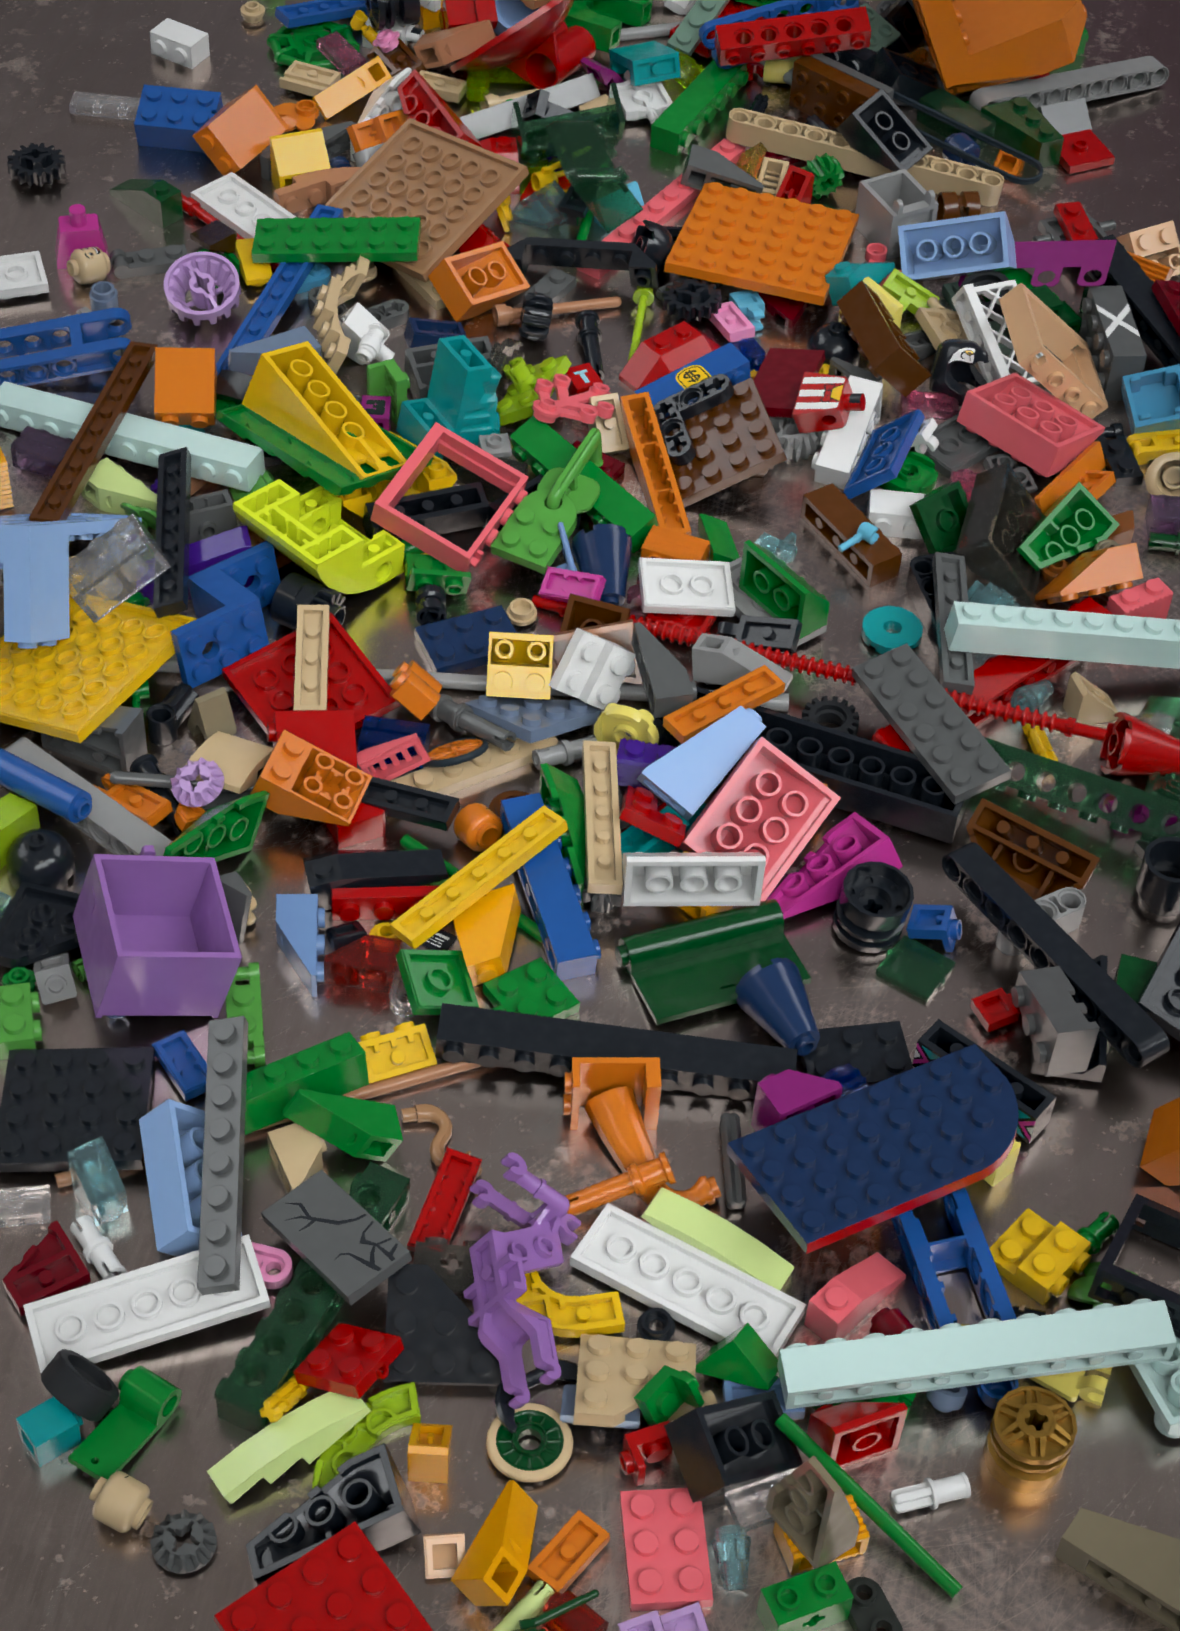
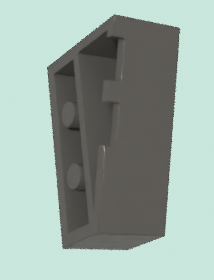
M1060 966L1019 971L1016 986H1013L1011 990L1013 1004L1015 1007H1019L1022 1014L1024 1033L1030 1035L1033 1042L1034 1059L1037 1064L1041 1063L1046 1077L1087 1071L1100 1028L1096 1021L1088 1022L1084 1016L1087 1013L1085 1004L1076 1003L1071 996L1075 995V989Z

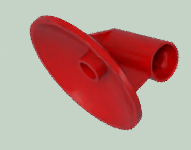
M552 0L451 66L450 70L452 73L456 71L480 72L506 66L535 88L545 89L559 84L581 69L583 66L580 61L583 57L593 59L596 53V44L588 30L577 25L568 27L564 20L574 0Z

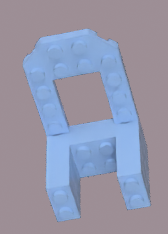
M70 513L67 520L40 522L29 521L30 514L0 515V569H3L4 642H17L18 648L33 649L38 648V645L55 646L57 645V640L70 638L69 541L129 537V531L142 530L141 517L134 515Z

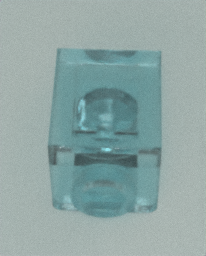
M764 532L754 542L771 551L776 557L783 560L785 564L787 562L791 563L794 560L798 550L795 546L797 534L790 532L784 540Z

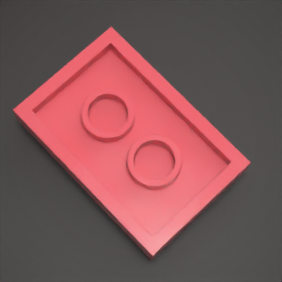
M688 1488L620 1491L619 1501L630 1612L680 1609L696 1602L700 1603L701 1608L712 1607L713 1591L702 1501L693 1503Z

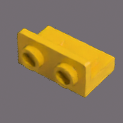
M409 1021L393 1027L394 1032L381 1035L380 1031H374L359 1037L360 1042L358 1043L366 1052L369 1084L438 1064L425 1023L415 1026L413 1021Z

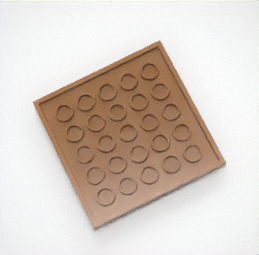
M409 118L325 205L343 209L344 218L421 217L422 226L418 261L381 263L426 283L429 280L428 276L444 258L452 256L529 175L527 166Z

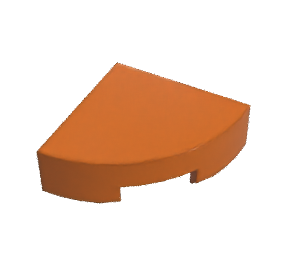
M179 803L174 814L175 822L183 832L206 811L202 807H188Z

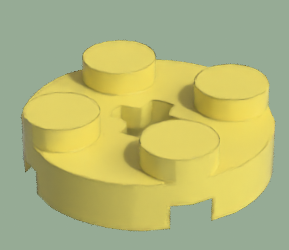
M609 703L599 715L594 725V735L597 741L616 742V755L620 740L623 738L626 740L644 741L646 744L649 742L658 744L659 733L653 723L654 716L644 709L637 710L629 706Z

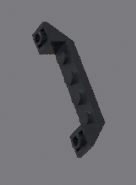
M526 237L507 248L524 277L529 265L625 270L629 271L631 287L658 288L659 285L656 263L635 243Z

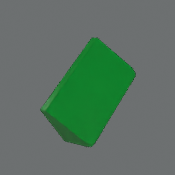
M700 513L697 529L701 539L711 541L709 561L730 563L740 558L727 522Z

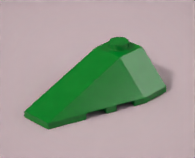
M264 790L209 809L165 848L163 856L212 857L218 862L251 851L270 793Z

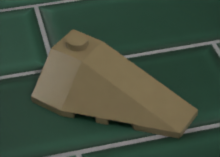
M815 1456L805 1461L791 1474L783 1478L781 1482L769 1489L766 1510L814 1569L829 1564L855 1546L860 1528L858 1519L852 1511L841 1487Z

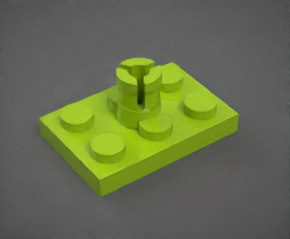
M567 355L557 358L549 357L536 365H526L522 357H517L509 361L510 365L506 364L503 371L509 377L512 384L507 388L506 395L497 405L496 412L499 413L500 427L533 416V402L539 400L538 394L534 391L537 379L543 378L552 382L555 374L565 375L572 364ZM553 387V389H552V392H551L550 397L552 396L553 392L555 391V388H554V387Z

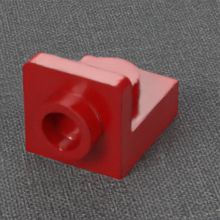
M669 1420L624 1434L623 1450L619 1452V1461L624 1474H631L636 1487L644 1484L645 1462L656 1463L672 1453L673 1449L664 1425L670 1423Z

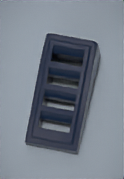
M412 317L408 318L404 332L408 348L438 344L439 338L459 335L466 336L461 322Z

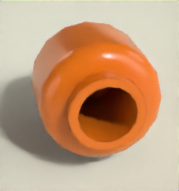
M472 803L462 808L456 815L453 830L456 837L471 850L483 852L500 839L503 825L500 817L484 804Z

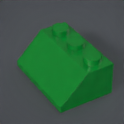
M751 540L745 541L739 588L773 618L799 620L803 624L799 639L827 625L830 602L826 597L810 586L803 577L796 574L783 560L776 557L771 551Z

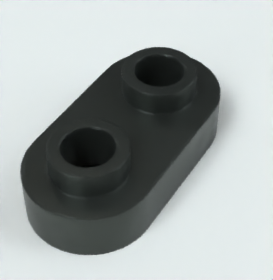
M856 1577L847 1582L854 1597L848 1618L854 1631H876L877 1628H885L887 1631H903L901 1623L877 1582L867 1577ZM857 1593H867L870 1599L862 1600L857 1596Z

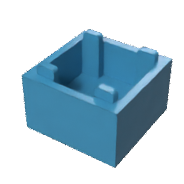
M1180 364L1122 377L1121 393L1132 434L1180 429Z

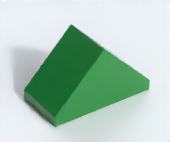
M746 1323L711 1347L696 1365L697 1373L766 1391L779 1378L778 1359L749 1323Z

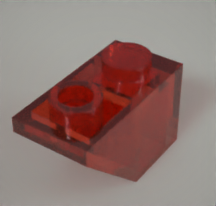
M366 935L325 955V983L393 994L400 971L396 955L402 949V940Z

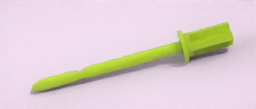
M637 287L633 294V301L638 305L628 361L639 346L646 306H650L655 299L653 288Z

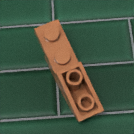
M361 167L330 168L292 177L291 185L274 190V201L292 214L317 206V204L326 203Z

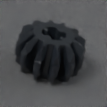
M537 292L528 293L525 296L519 323L521 337L534 341H544L549 333L553 310V300L550 296Z

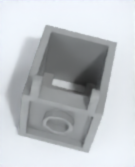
M906 169L862 180L859 182L855 214H859L856 229L869 243H881L887 247L886 261L900 257L898 226L936 221L939 203L935 200V192L933 190L926 191Z

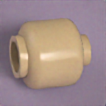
M116 1471L108 1480L100 1477L89 1496V1499L95 1502L92 1509L93 1517L120 1533H127L132 1528L138 1530L149 1514L154 1501L149 1499L150 1489L146 1484L122 1471Z

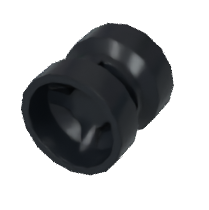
M425 585L419 588L415 593L417 606L416 620L422 626L447 619L446 593L444 589L437 585Z

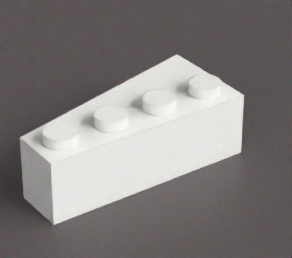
M850 375L848 380L853 393H864L866 399L864 411H850L845 427L823 431L820 441L822 449L820 453L815 452L811 464V469L815 470L814 482L825 485L833 483L840 489L845 488L874 430L875 424L878 425L881 419L883 383Z

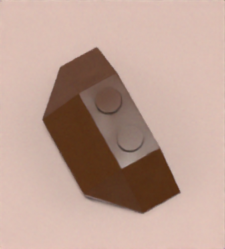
M984 798L981 799L966 826L971 842L977 843L1033 900L1065 887H1074L1079 890L1085 889L1101 860L1099 857Z

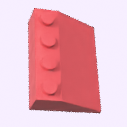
M1012 373L967 391L956 420L964 425L967 431L978 434L986 439L991 446L1002 449L1010 454L1013 460L1026 464L1037 475L1046 478L1063 471L1105 430V427L1017 373Z
M760 737L753 742L685 833V838L679 849L689 853L760 852L766 857L760 902L765 901L841 797L765 738Z

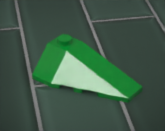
M1078 482L1053 503L1016 550L1036 571H1039L1095 547L1099 541L1107 539L1120 524Z
M547 763L540 764L539 793L544 805H549L553 812L564 818L567 822L569 830L561 835V853L563 858L568 857L572 870L570 878L572 884L579 886L581 906L583 905L582 890L584 889L586 846L584 792H582L578 780Z

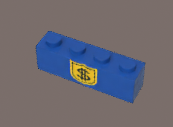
M730 342L634 392L635 394L649 392L654 407L659 401L717 374L727 375L734 386L751 378L750 363ZM699 397L691 399L687 405L696 403ZM669 412L665 414V418L670 416Z

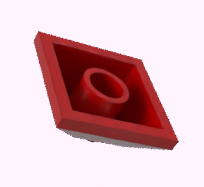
M844 1402L836 1406L832 1404L824 1405L810 1414L807 1434L841 1468H845L897 1450L908 1408L905 1403Z

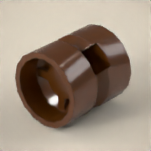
M962 191L960 195H957L956 192H939L937 221L981 214L978 191Z

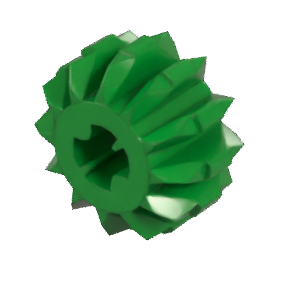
M827 153L821 157L815 155L812 161L807 160V166L801 168L815 175L812 196L817 200L822 196L828 198L829 193L836 192V187L843 185L842 179L845 175L841 164L834 156H829Z

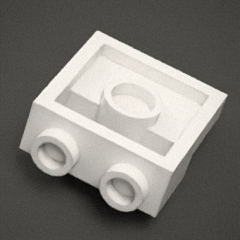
M577 627L549 686L604 710L609 703H617L621 696L619 688L624 678L631 675L634 671V658L636 654L621 645Z

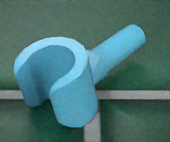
M863 522L859 526L857 534L838 546L839 551L842 553L862 540L871 545L874 544L879 538V534L876 533L879 528L869 522Z

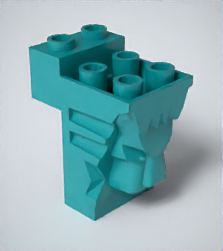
M465 335L439 338L428 395L426 398L402 401L396 431L402 438L417 446L436 422L474 445H478L479 435L500 434L499 413L496 412L498 405L496 389L502 375L484 358ZM438 452L434 454L442 460L449 459Z

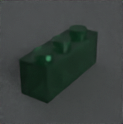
M938 88L919 99V103L994 139L997 121L944 89ZM920 110L917 112V121L945 138L951 134L963 132ZM969 135L981 149L990 145Z

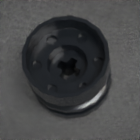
M365 0L370 23L376 31L383 30L384 27L388 29L393 28L395 19L401 27L416 25L420 21V0Z
M869 861L857 864L850 869L843 881L839 899L832 916L833 928L838 938L847 946L866 953L887 951L896 945L914 900L913 886L908 877L898 868L883 862Z

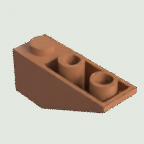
M489 19L424 34L413 48L416 56L421 60L425 68L430 69L464 58L496 36Z

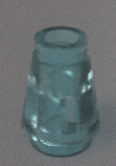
M1042 679L1019 687L1013 693L1011 706L1015 708L1017 705H1020L1022 710L1029 707L1031 712H1034L1035 709L1039 710L1053 694V685L1050 681Z
M729 1525L714 1530V1539L711 1540V1545L721 1580L723 1581V1588L728 1591L746 1589L748 1587L751 1537L747 1535L744 1526Z

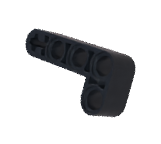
M943 552L947 554L960 555L959 553L955 552ZM934 554L914 557L911 560L906 588L930 642L938 655L932 567Z

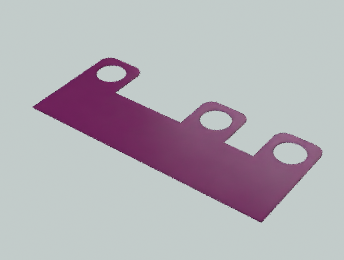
M1117 240L1015 242L1017 268H1035L1031 280V285L1034 287L1043 285L1052 287L1057 285L1063 267H1081L1077 280L1079 286H1100L1106 281ZM1097 270L1101 272L1102 276L1096 282H1086L1084 280V275L1089 271ZM1052 271L1055 273V278L1051 282L1041 283L1038 281V276L1042 272ZM967 275L960 276L958 282L959 287L961 286L962 282L965 280V277Z

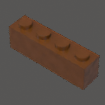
M833 483L803 495L800 517L869 588L899 576L903 553L880 529L876 532L879 534V538L874 544L871 545L862 540L842 553L839 551L838 546L857 534V530L863 522L873 523Z

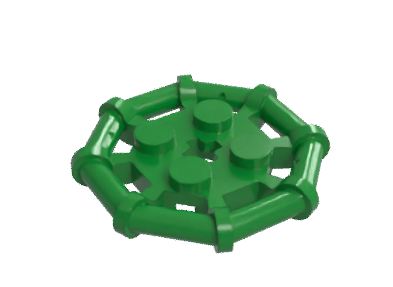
M332 21L322 22L318 25L299 26L296 29H290L283 25L277 32L270 34L267 38V45L274 54V62L279 66H290L294 60L339 71L343 69L344 64L351 57L359 54L361 48L352 34L353 29L348 24L341 25Z

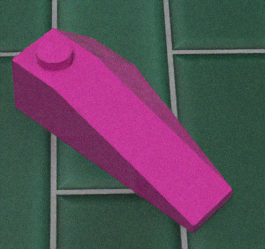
M854 812L831 828L822 837L824 844L816 852L810 851L803 858L806 864L798 872L790 873L766 900L776 899L781 907L783 918L786 919L838 900L848 871L857 864L872 861L883 862L898 869L902 868L903 865L890 837Z

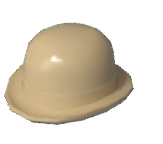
M1180 452L1165 453L1154 459L1147 468L1145 475L1146 489L1154 499L1161 503L1180 504Z

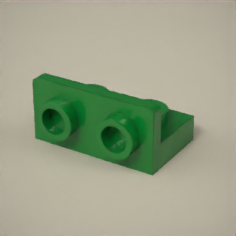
M406 553L404 559L406 591H417L425 585H437L449 595H466L472 580L471 572L456 571L430 555Z

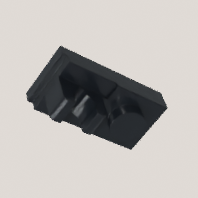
M580 174L576 175L558 206L559 212L567 214V224L577 227L579 217L585 218L602 189V180Z

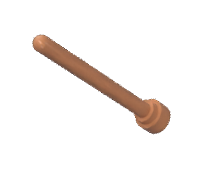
M614 296L554 303L552 315L616 308L622 304V300L620 297ZM506 304L493 305L492 317L495 327L508 326L514 319H520L522 307L512 308L511 306H506Z

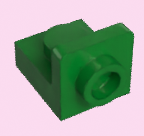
M666 1365L634 1397L649 1426L667 1421L683 1403H687L695 1408H700L705 1403L698 1390L699 1383L692 1374L685 1370L680 1372Z

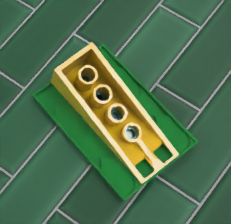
M308 341L262 353L242 404L219 410L215 417L242 439L248 438L269 455L280 458L303 477L312 478L331 494L339 496L351 494L359 488L373 487L383 480H392L416 449V447L377 425ZM431 458V460L425 467L431 465L433 458Z

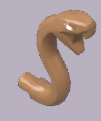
M432 1104L414 1105V1107L400 1109L402 1123L432 1122L437 1124L438 1131L430 1144L429 1152L432 1161L439 1168L445 1154L444 1148L450 1140L453 1131L450 1118L446 1112ZM468 1151L465 1154L471 1155V1151ZM482 1167L480 1168L477 1176L481 1175Z

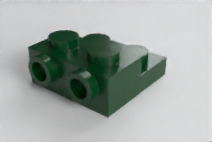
M960 481L944 484L924 495L923 499L909 506L929 554L953 552L982 536L977 519L973 515L966 492L962 488Z

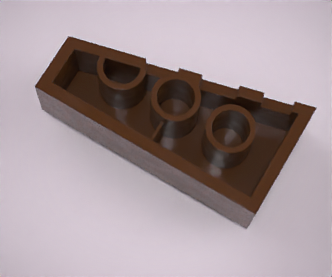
M862 280L836 302L842 312L839 317L846 326L851 328L848 333L857 344H860V347L857 349L863 358L869 361L867 368L876 378L881 376L904 397H907L932 376L928 369L918 362L920 357L905 341L906 336L893 322L894 318L878 294Z

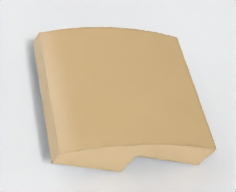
M217 731L195 751L189 760L194 762L198 761L201 757L210 762L214 760L224 775L223 789L241 794L255 785L257 773L265 766L273 748ZM200 774L195 779L197 781H203Z

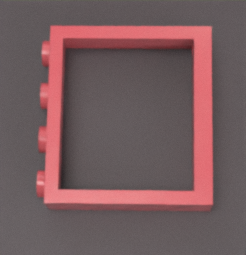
M436 422L376 500L370 520L456 571L467 572L471 566L476 568L485 553L482 550L486 545L491 547L499 534L498 528L500 525L504 526L510 516L514 513L513 507L521 503L523 498L528 495L525 487L529 477ZM436 452L508 493L506 499L468 551L463 550L394 509Z

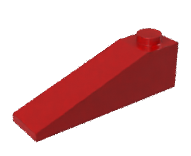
M416 69L397 87L403 112L407 115L408 119H414L479 147L482 146L468 127Z

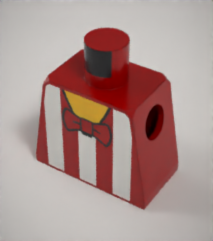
M804 372L792 415L799 433L840 429L846 426L850 411H864L866 399L864 393L852 392L846 377Z

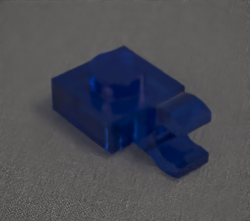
M753 337L733 342L732 344L749 360L751 371L754 369L758 371L766 357V352Z

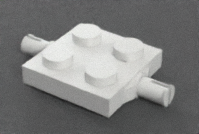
M629 70L624 73V78L627 81L611 84L610 93L614 96L615 102L626 121H638L648 118L652 125L673 103L661 81L639 86L631 85Z

